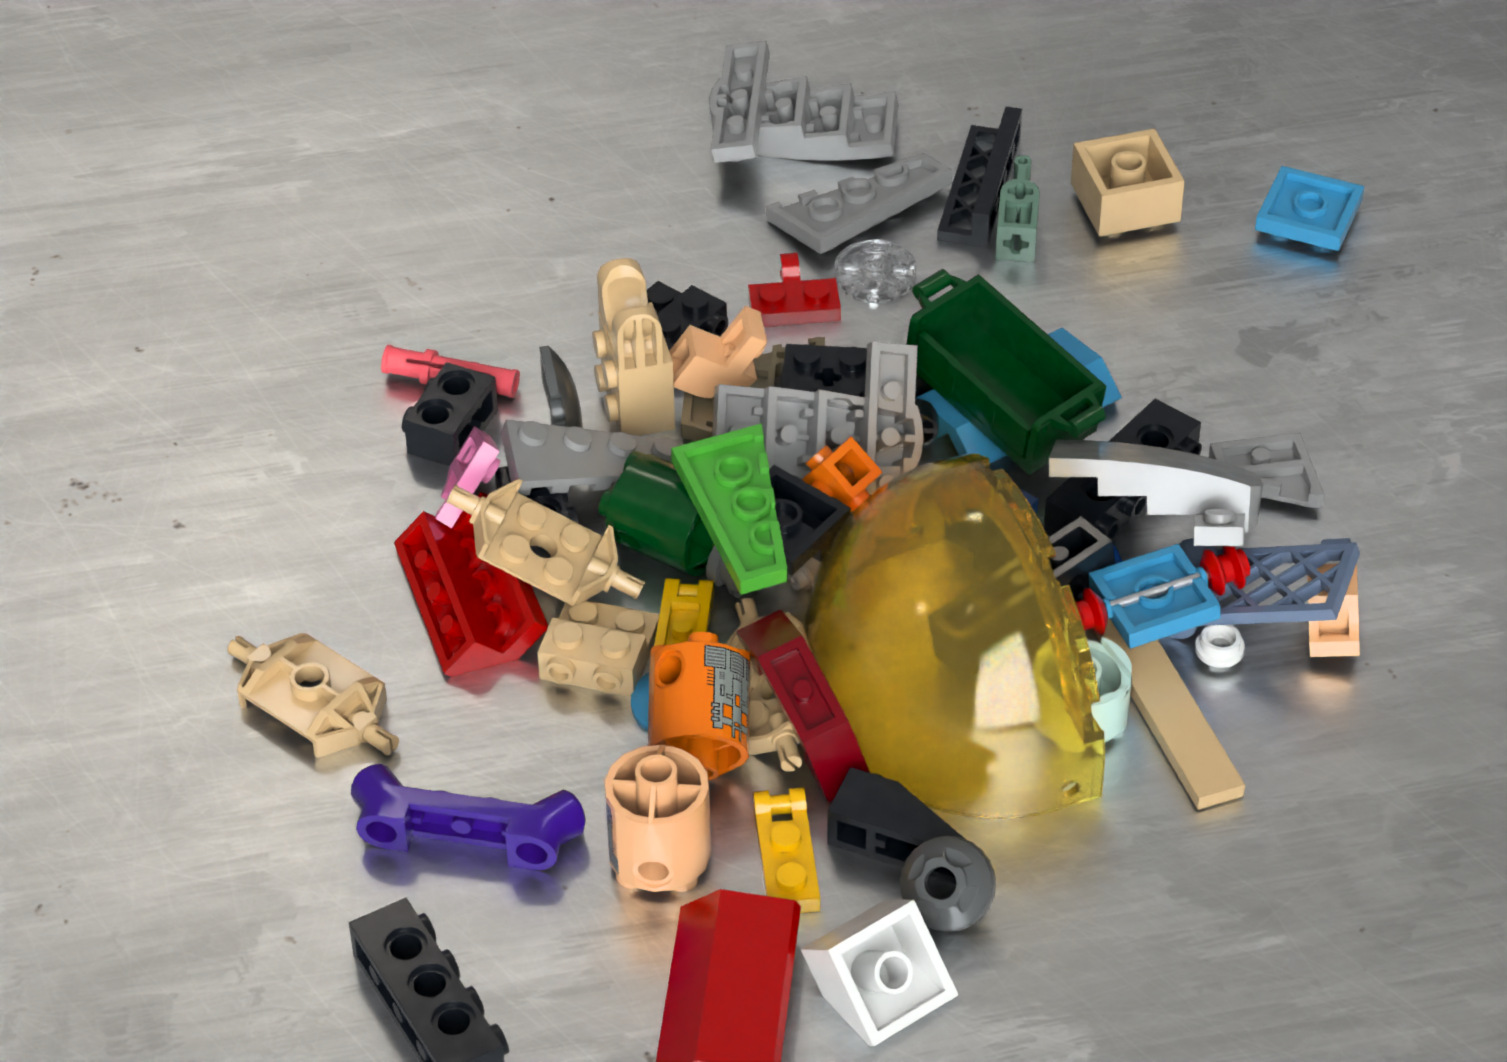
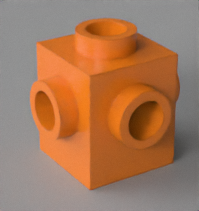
M851 436L834 451L825 445L805 463L811 471L802 480L830 497L837 498L843 504L850 507L852 512L870 496L865 488L883 472Z

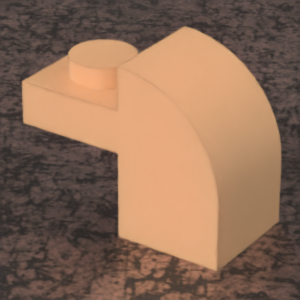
M744 306L721 337L689 325L669 351L673 361L674 388L698 397L712 399L715 386L718 384L750 387L757 380L753 359L758 358L762 354L767 343L761 312Z

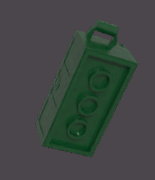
M941 269L913 286V295L919 301L922 309L914 313L910 318L906 344L917 345L916 374L1027 474L1030 475L1049 463V456L1056 439L1084 440L1097 431L1098 424L1106 418L1105 411L1102 408L1106 385L978 274L966 282ZM949 285L953 287V289L932 302L928 299Z

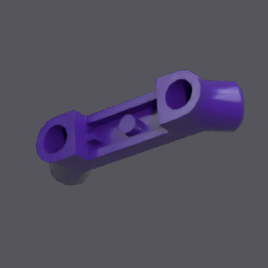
M375 764L362 769L357 773L351 785V796L361 810L356 826L359 836L365 842L375 847L408 852L413 837L507 850L508 867L545 870L551 868L556 863L561 845L583 834L586 822L581 803L573 793L564 789L534 804L518 803L493 797L483 798L454 794L443 790L433 791L404 787L388 766L382 764Z

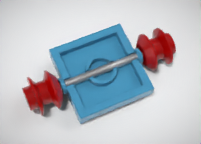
M1175 544L1089 572L1090 588L1084 589L1083 600L1075 602L1071 596L1064 595L1062 600L1063 607L1057 609L1058 620L1064 634L1074 632L1085 633V630L1092 628L1097 635L1102 636L1105 633L1108 619H1110L1129 649L1221 619L1220 603L1211 591L1218 596H1222L1225 594L1226 584L1230 582L1237 589H1243L1246 584V577L1250 576L1249 561L1241 548L1236 549L1234 546H1223L1222 554L1218 556L1210 549L1203 550L1200 567L1195 568L1180 545Z

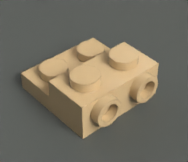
M588 600L577 606H572L565 602L559 618L552 617L537 652L539 678L559 684H569L600 690L605 693L631 696L643 675L650 657V650L654 647L659 614Z

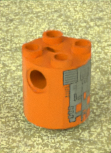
M695 632L688 636V642L656 645L650 650L647 746L666 745L683 749L700 761L707 771L709 781L742 766L749 758L750 653L744 649L718 643L719 638L714 633Z

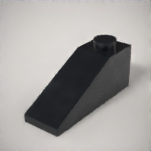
M850 767L828 809L827 844L902 868L912 851L927 840L940 836L964 838L899 782L876 773H868ZM939 867L929 875L930 877L957 884L955 875L945 867Z

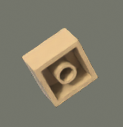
M1155 128L1073 143L1071 185L1098 236L1118 234L1120 232L1181 221L1185 181Z

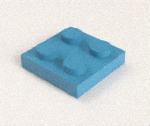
M1281 166L1256 217L1255 230L1277 237H1285L1312 244L1320 248L1339 251L1363 200L1365 186Z

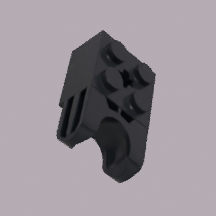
M786 344L781 388L816 392L820 389L865 397L867 348ZM916 374L915 405L918 406L922 419L923 446L936 438L939 418L930 402L916 399V397L933 390L928 383Z

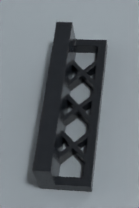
M1005 106L999 129L971 125L937 230L938 241L988 248L998 217L1001 188L1009 180L1020 144L1021 108ZM977 141L994 143L992 149L984 152L977 145ZM984 166L986 170L982 176L976 178L970 172V170ZM975 192L978 196L973 203L967 204L961 198ZM967 219L972 224V230L950 227L951 224Z

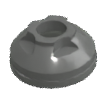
M955 836L935 837L915 848L906 859L900 878L901 896L903 900L914 899L927 927L944 932L961 931L976 924L990 909L996 890L995 871L985 852L973 842ZM939 867H945L952 871L957 883L954 893L944 900L937 899L931 895L927 887L929 875Z

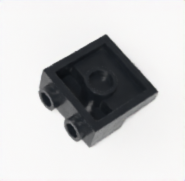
M657 281L647 289L648 303L652 302L657 312L669 351L689 325L719 337L728 327L727 303L693 285L683 293L660 281Z
M773 465L769 468L770 481L775 496V509L777 520L780 524L787 574L792 576L811 558L821 562L849 536L851 508L837 498L830 497L807 484L801 478Z

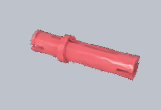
M387 345L382 356L381 370L383 373L417 378L420 384L426 385L430 378H435L447 362L494 376L496 379V391L499 395L514 398L519 386L520 372L516 369H505L439 356L436 350L426 349L423 353Z

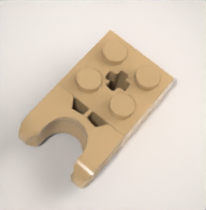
M631 258L609 261L600 267L597 274L599 330L592 332L597 359L601 358V364L594 366L595 380L598 391H606L607 395H604V405L608 422L616 421L619 432L638 436L675 430L673 361L657 312L652 302L648 303L646 281L640 264L637 260Z

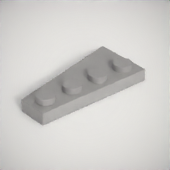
M922 153L874 169L875 177L869 179L850 177L838 181V189L818 195L814 189L799 194V202L785 207L779 201L766 205V220L816 252L823 254L951 185L952 169Z
M506 419L501 431L511 482L517 479L523 481L518 490V493L522 495H530L532 488L547 487L550 494L568 493L572 485H590L593 491L608 490L614 483H617L623 472L625 461L633 451L653 454L672 463L671 448L684 445L683 441L672 440L666 437H646L630 435L624 432L614 433L589 430L576 426L564 427L540 424L534 421L523 422Z

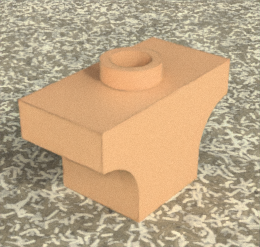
M1339 563L1324 564L1317 568V570L1323 574ZM1357 564L1337 620L1309 621L1310 657L1360 656ZM1323 590L1310 598L1308 604L1325 603L1328 593Z

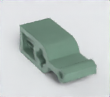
M1018 155L1015 158L1014 178L1007 181L1001 188L995 260L1035 262L1040 191L1039 187L1030 181L1032 161L1029 156ZM1015 237H1019L1018 250H1014Z

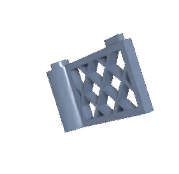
M1194 538L1186 539L1179 543L1195 568L1200 567L1203 550L1210 549L1216 556L1222 554V549L1218 550L1215 546H1194ZM1350 538L1322 539L1321 544L1241 548L1246 554L1250 565V576L1246 577L1245 586L1260 577L1267 582L1247 594L1242 589H1237L1232 582L1226 584L1225 594L1222 596H1218L1211 591L1218 602L1232 594L1237 600L1226 607H1220L1221 619L1200 626L1337 620L1360 555L1357 543L1351 542ZM1329 561H1340L1338 565L1323 574L1317 570V568ZM1284 563H1295V565L1277 576L1270 572ZM1305 575L1313 579L1293 592L1287 587ZM1323 590L1328 593L1325 603H1304ZM1277 592L1283 596V598L1272 605H1258ZM1197 627L1167 637L1174 639L1189 638L1195 633Z

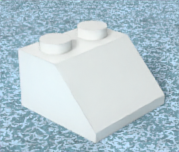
M914 899L884 900L801 949L822 996L868 1046L874 1047L959 995Z

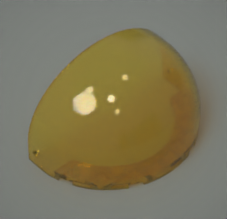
M967 453L933 461L900 474L874 491L851 513L830 541L820 561L808 598L804 629L810 650L850 722L870 773H876L899 782L927 807L942 812L984 819L1033 817L1102 797L1105 770L1104 730L1099 727L1094 719L1091 704L1100 701L1098 685L1088 641L1070 586L1061 587L1060 583L1056 580L1049 563V558L1055 557L1056 552L1041 522L1018 486L1003 469L992 471L988 468L990 466L989 458L980 454ZM1076 783L1071 789L1063 791L1067 785Z

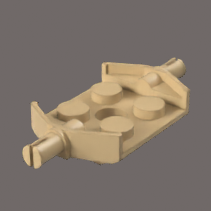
M520 479L489 493L487 498L483 496L480 498L455 484L446 503L472 515L469 522L473 524L476 555L479 559L572 606L579 605L602 590L608 592L610 586L633 597L635 600L639 596L645 581L621 570L620 566L616 565L618 555L612 526L608 525L602 536L518 493L523 482ZM531 546L544 548L548 551L551 558H542L536 555L531 550Z
M751 598L741 599L742 604L740 602L735 604V610L740 621V627L737 630L766 617L758 616L756 603ZM790 612L784 613L802 634L810 649L803 624ZM735 630L725 644L734 648L744 649L737 636V630ZM750 660L749 755L777 751L781 768L784 771L796 770L794 764L798 768L802 765V759L797 748V744L800 742L776 697L771 699L773 691L765 676L758 675Z
M300 633L269 645L263 643L258 648L244 640L241 636H236L235 640L232 639L229 643L228 653L247 664L237 688L240 707L244 709L247 706L246 701L249 700L313 743L314 755L319 758L345 750L362 742H368L387 756L391 754V750L393 752L396 750L399 738L378 726L387 701L385 683L307 633ZM303 681H322L319 685L314 687H303L299 685Z

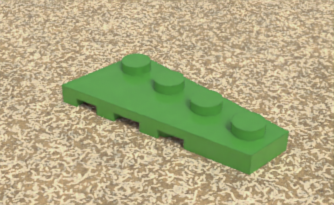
M762 423L671 448V461L740 595L787 582V564L780 524L776 515V502L770 481L769 462L764 447Z

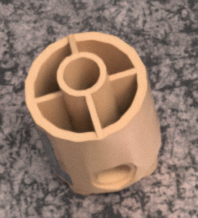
M666 745L642 746L627 752L611 765L604 780L610 865L616 872V880L621 886L629 889L639 888L652 892L671 890L687 892L692 890L697 885L698 876L705 871L711 857L710 802L707 771L696 757L683 749Z

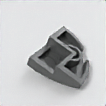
M550 346L539 347L541 378L550 409L551 425L583 428L580 401L571 373L559 355Z

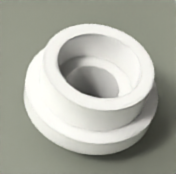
M1207 625L1196 639L1195 652L1198 658L1207 665L1218 668L1231 667L1240 662L1244 656V640L1239 630L1233 625Z

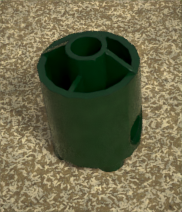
M633 451L627 457L623 472L614 488L606 490L600 499L598 510L601 515L606 517V529L608 525L613 527L615 542L690 576L703 575L706 573V565L714 543L673 463L653 454Z

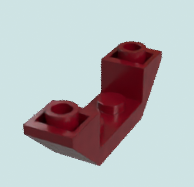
M780 609L737 630L736 633L744 649L750 653V660L758 675L765 676L804 749L805 762L829 805L835 798L850 767L870 773V770L850 722L805 639Z

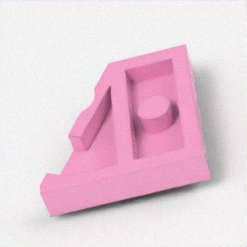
M475 426L449 467L447 481L441 495L445 501L435 516V519L450 528L454 526L463 511L446 503L455 484L473 494L480 482L487 484L492 479L501 461L496 458L500 451L491 436Z

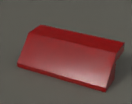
M481 492L478 497L481 498L483 496L487 498L488 495ZM423 511L394 541V545L444 674L453 677L518 660L548 628L547 621L532 586L477 557L473 524L469 522L472 515L463 511L454 526L450 528L435 519L434 515Z
M719 889L680 907L656 1062H781L801 911L799 903L791 899Z

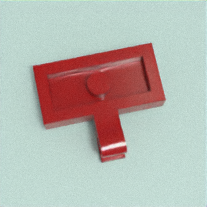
M797 252L780 254L781 282L748 285L749 306L761 312L764 327L841 321V305L836 278L801 281Z

